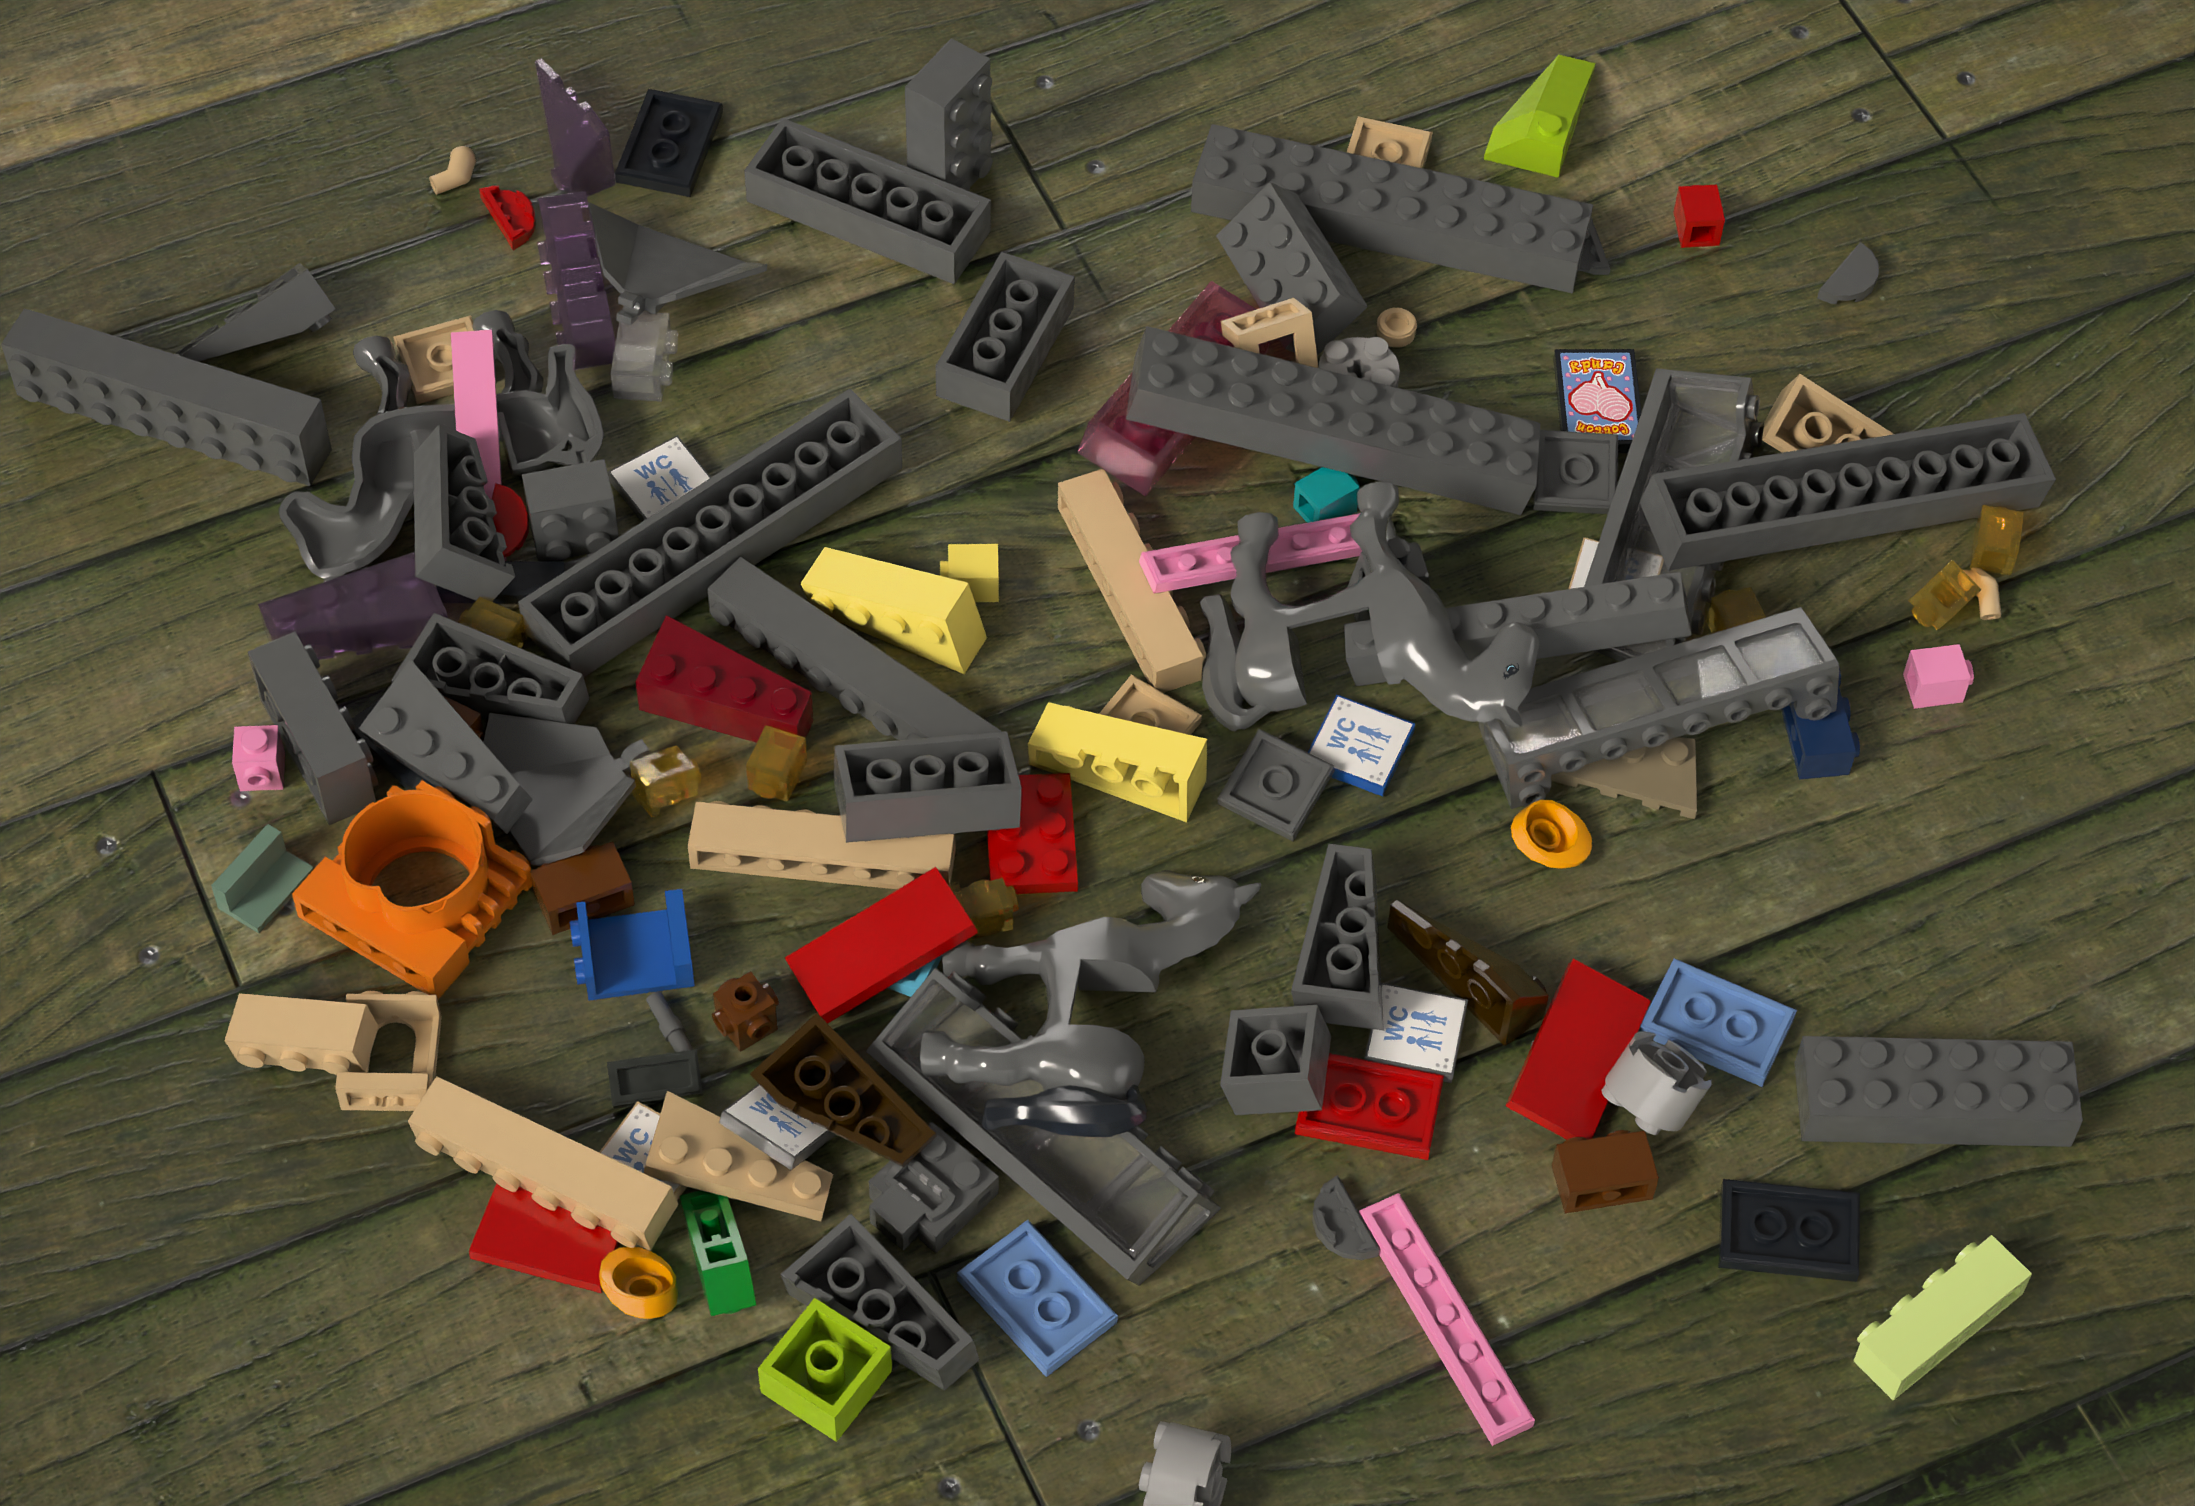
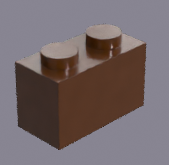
M613 841L601 846H590L583 853L549 864L544 863L540 868L530 871L535 897L552 935L571 929L570 921L578 920L577 902H585L588 920L598 919L635 905L632 882Z
M1618 1130L1608 1134L1606 1137L1594 1139L1574 1137L1564 1141L1562 1144H1556L1552 1169L1565 1214L1653 1200L1659 1177L1645 1131L1630 1132L1628 1130Z

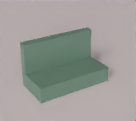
M267 824L211 887L218 909L255 932L260 933L292 898V893L314 870V867L288 852L282 832Z

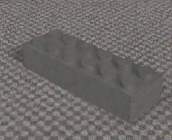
M784 118L780 120L744 170L747 202L954 285L991 231L990 199Z
M1803 1036L1794 1062L1801 1141L2071 1147L2083 1122L2073 1042Z

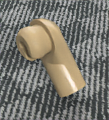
M466 146L454 148L450 154L451 158L448 169L429 177L430 184L436 195L470 181L476 163L475 154L472 149Z

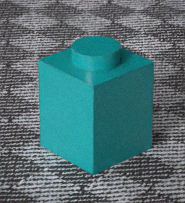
M1321 467L1295 482L1293 508L1307 523L1352 515L1357 512V492L1360 489L1358 481L1353 474Z

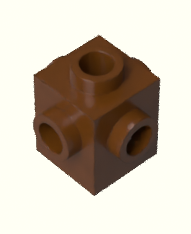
M751 971L740 978L727 980L719 987L718 991L713 993L715 1012L712 1013V1019L720 1033L725 1037L729 1036L740 1052L778 1030L776 1006L779 1005L778 998L771 986L766 982L760 984Z

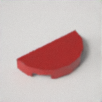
M496 185L480 188V198L512 250L525 244L534 233L536 224L531 200L519 190H516V193L510 190H500L499 186Z
M495 483L491 500L494 501L497 514L493 517L496 532L502 533L507 548L503 551L505 558L510 556L515 550L522 548L529 533V516L522 498L511 488Z

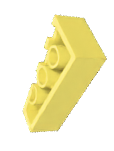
M824 547L801 582L807 601L836 621L962 674L966 673L987 639L975 600L967 582Z
M1048 702L1028 742L1029 765L1054 774L1070 773L1071 780L1184 822L1188 821L1206 783L1207 739L1075 709L1071 706H1062Z

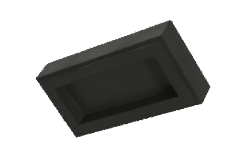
M697 1049L607 1062L613 1109L635 1106L637 1102L643 1105L664 1102L667 1091L683 1099L703 1096Z

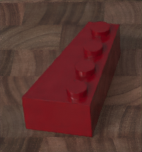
M666 615L636 679L639 710L799 755L813 723L812 692Z

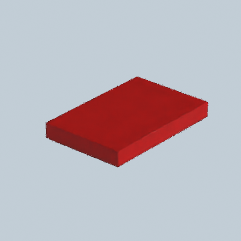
M1329 1053L1322 1110L1299 1111L1295 1134L1428 1160L1444 1075Z
M496 1183L469 1249L470 1259L602 1293L603 1289L599 1279L601 1262L610 1252L618 1249L621 1244L610 1235L611 1231L599 1225L595 1229L586 1228L571 1217L572 1212L560 1206H557L554 1211L546 1209L532 1199L533 1193L521 1187H518L516 1192H512Z

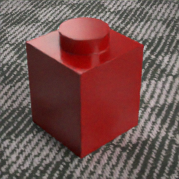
M1717 184L1679 186L1673 213L1681 248L1720 246L1725 218Z

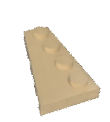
M667 1091L646 1160L644 1174L656 1179L821 1221L833 1178L832 1173L806 1160L790 1170L720 1124L719 1116Z

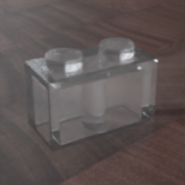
M643 312L631 326L619 322L611 369L614 399L662 402L664 386H671L673 378V363L669 362V355L676 354L678 346L677 330H671L669 313L652 314L650 312Z

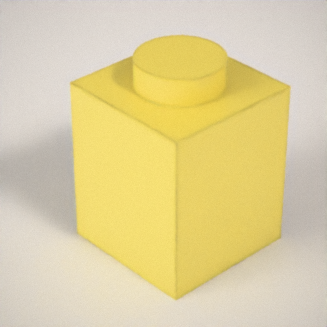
M948 544V561H940V576L969 583L975 602H999L998 544Z

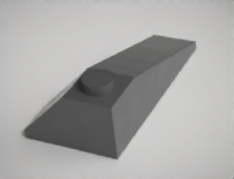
M299 263L258 291L257 298L259 301L252 305L251 302H248L243 306H238L224 319L225 325L220 328L218 325L212 326L177 351L175 355L199 362L297 334L307 328L314 332L332 319L329 313L334 311L335 307L309 270Z

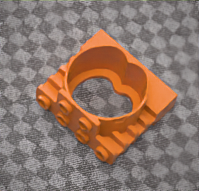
M421 781L416 786V790L407 789L404 791L398 786L393 785L387 791L388 797L372 802L355 816L345 831L343 842L338 846L339 854L333 860L325 856L292 893L299 918L428 995H437L439 1000L469 965L468 953L474 946L480 947L484 943L485 933L490 928L495 929L501 923V915L506 909L512 910L518 903L517 896L521 891H528L532 887L531 865L519 852L514 850L508 852L496 845L489 816L478 807L471 806L469 808L460 803L447 789L441 786L433 787L425 781ZM415 852H437L450 856L460 862L470 874L457 889L447 896L428 904L413 907H403L390 902L383 895L380 886H372L375 878L385 866L397 858Z

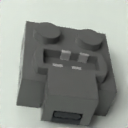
M933 1122L928 1126L937 1134V1137L907 1165L902 1167L889 1161L869 1180L870 1199L874 1201L869 1205L870 1223L903 1251L919 1236L921 1242L937 1253L999 1194V1176Z

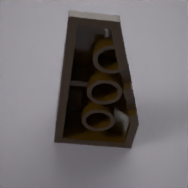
M1398 900L1390 905L1387 928L1455 997L1468 1000L1467 1009L1504 1046L1544 1018L1549 995L1538 978L1529 976L1514 962Z
M818 1013L812 1016L750 1073L751 1077L780 1107L902 1167L907 1165L937 1137V1134Z

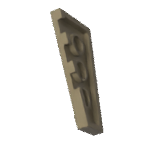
M1525 729L1523 753L1581 735V732ZM1672 738L1657 747H1642L1626 752L1617 759H1602L1586 764L1574 772L1563 771L1551 775V781L1575 788L1580 784L1594 787L1600 790L1601 795L1617 798L1618 794L1642 800L1643 806L1659 810L1661 805L1680 810V816L1695 819L1697 812L1695 739Z

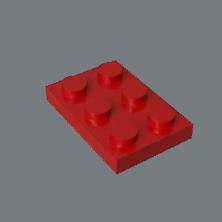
M1070 773L1018 775L1022 788L1020 827L987 830L991 895L1078 892Z

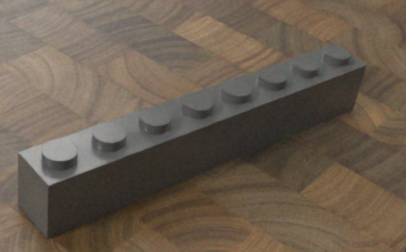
M742 557L733 563L708 588L710 613L722 626L729 625L741 633L750 645L755 648H763L772 654L781 666L788 670L794 669L806 677L815 689L821 692L826 691L837 698L846 710L854 714L859 713L871 721L873 726L883 735H891L897 740L1001 732V730Z
M1681 572L1445 608L1450 616L1455 640L1471 661L1488 648L1502 627L1511 622L1523 623L1538 634L1540 645L1537 659L1692 635L1688 599ZM1371 620L1344 624L1346 661L1355 685L1363 686L1387 682L1377 656Z

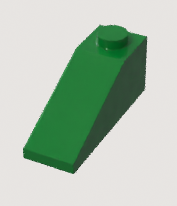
M702 1190L680 1195V1203L710 1315L732 1314L744 1308L756 1306L748 1259L728 1197Z

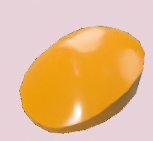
M1542 799L1531 803L1514 817L1511 824L1512 838L1517 848L1530 860L1550 868L1576 867L1588 858L1592 850V837L1586 824L1577 814L1553 800Z
M621 1247L610 1252L602 1260L599 1273L601 1288L612 1304L625 1314L641 1319H653L666 1315L676 1306L678 1300L676 1275L671 1266L662 1257L641 1247Z

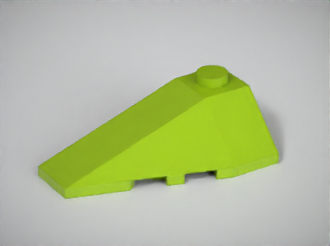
M1558 55L1494 126L1484 154V160L1559 178L1596 63Z

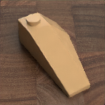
M1799 374L1781 390L1764 421L1762 440L1781 453L1893 435V433Z

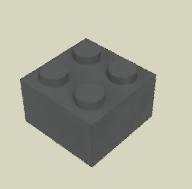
M605 459L522 474L529 523L538 561H562L569 557L594 553L619 537L614 497Z
M1318 1005L1231 1010L1220 1085L1235 1115L1322 1110L1331 1034Z

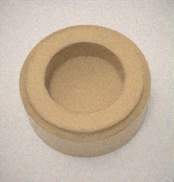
M1402 308L1387 309L1377 319V337L1384 339L1390 347H1404L1415 338L1416 318L1411 312Z

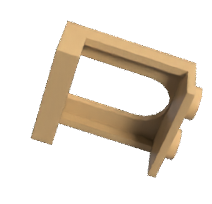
M1295 298L1221 321L1222 334L1234 345V348L1260 354L1258 344L1293 333L1296 363L1318 368L1312 312Z
M378 991L347 994V1003L367 1005L379 1026L378 1030L390 1023L406 1024L414 1031L416 1042L412 1073H368L370 1058L365 1073L337 1072L335 1089L341 1110L414 1111L436 1076L442 1019L437 995H428L419 991H412L406 994H383Z

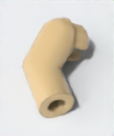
M1973 567L1971 570H1961L1957 575V587L1961 592L1972 591L1978 597L1980 619L1993 620L2000 618L1999 588L1996 579L1980 568Z

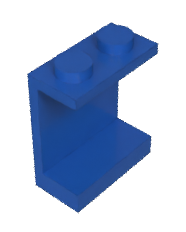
M682 889L665 891L667 909L588 920L585 902L576 903L578 920L570 921L573 947L581 946L582 957L574 958L577 985L586 984L589 1001L695 986Z

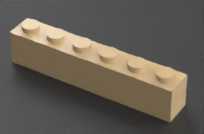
M1104 468L1058 483V509L1149 685L1165 693L1201 681L1202 664L1206 658L1203 643L1199 638H1193L1189 631L1190 624L1187 613L1182 606H1176L1173 600V591L1153 593L1139 563L1141 553L1152 551L1153 549L1149 543L1144 544L1139 536L1140 528L1138 521L1132 512L1127 513L1124 508L1123 494L1118 483H1111Z
M722 801L710 803L696 802L688 841L690 869L888 889H900L934 867L938 869L950 887L956 852L955 834L846 843L840 815L816 814L810 810H776L763 805L754 807L736 806Z
M437 1076L408 1120L416 1137L415 1142L423 1150L433 1155H438L440 1151L454 1157L453 1160L456 1164L471 1173L476 1174L481 1170L493 1176V1180L506 1190L516 1192L518 1187H521L533 1193L532 1199L544 1208L554 1211L557 1206H560L572 1212L571 1217L582 1226L595 1229L599 1225L611 1231L610 1235L617 1242L629 1248H634L637 1244L651 1251L678 1206L670 1185Z

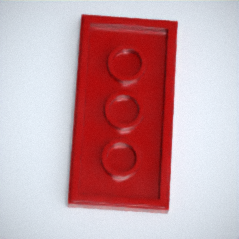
M934 867L786 956L785 960L817 1013L828 1024L976 935L978 931L938 869Z
M1573 958L1564 972L1505 1106L1566 1140L1574 1137L1592 1139L1608 1102L1602 1094V1089L1606 1084V1076L1638 1032L1651 1000Z

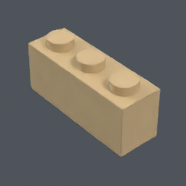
M239 993L224 1041L237 1061L248 1067L259 1068L265 1064L282 1066L288 1070L298 1072L310 1068L325 1070L337 1075V1072L365 1073L379 1026L366 1004Z

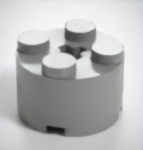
M1352 337L1330 341L1326 344L1319 361V369L1398 388L1399 363L1384 339L1380 337Z
M1641 1031L1634 1035L1606 1076V1084L1602 1089V1094L1611 1103L1623 1106L1635 1115L1637 1125L1650 1134L1658 1135L1661 1129L1679 1131L1711 1087V1080H1703L1707 1073L1706 1069L1684 1048L1670 1040L1667 1041L1665 1046H1662L1652 1041L1656 1034Z
M1160 1421L1154 1438V1449H1157L1153 1463L1146 1462L1140 1476L1139 1490L1146 1492L1143 1506H1220L1227 1483V1478L1222 1477L1223 1467L1221 1461L1230 1463V1437L1174 1422Z

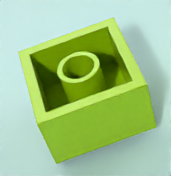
M814 1298L759 1366L760 1391L837 1442L892 1372L891 1346Z

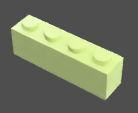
M1992 1235L1979 1246L1975 1242L1967 1245L1956 1257V1264L1947 1272L1942 1268L1935 1271L1923 1284L1922 1288L1924 1290L1915 1298L1910 1294L1903 1297L1890 1311L1891 1317L1881 1325L1874 1321L1857 1338L1860 1345L1854 1362L1893 1401L2023 1295L2032 1273Z

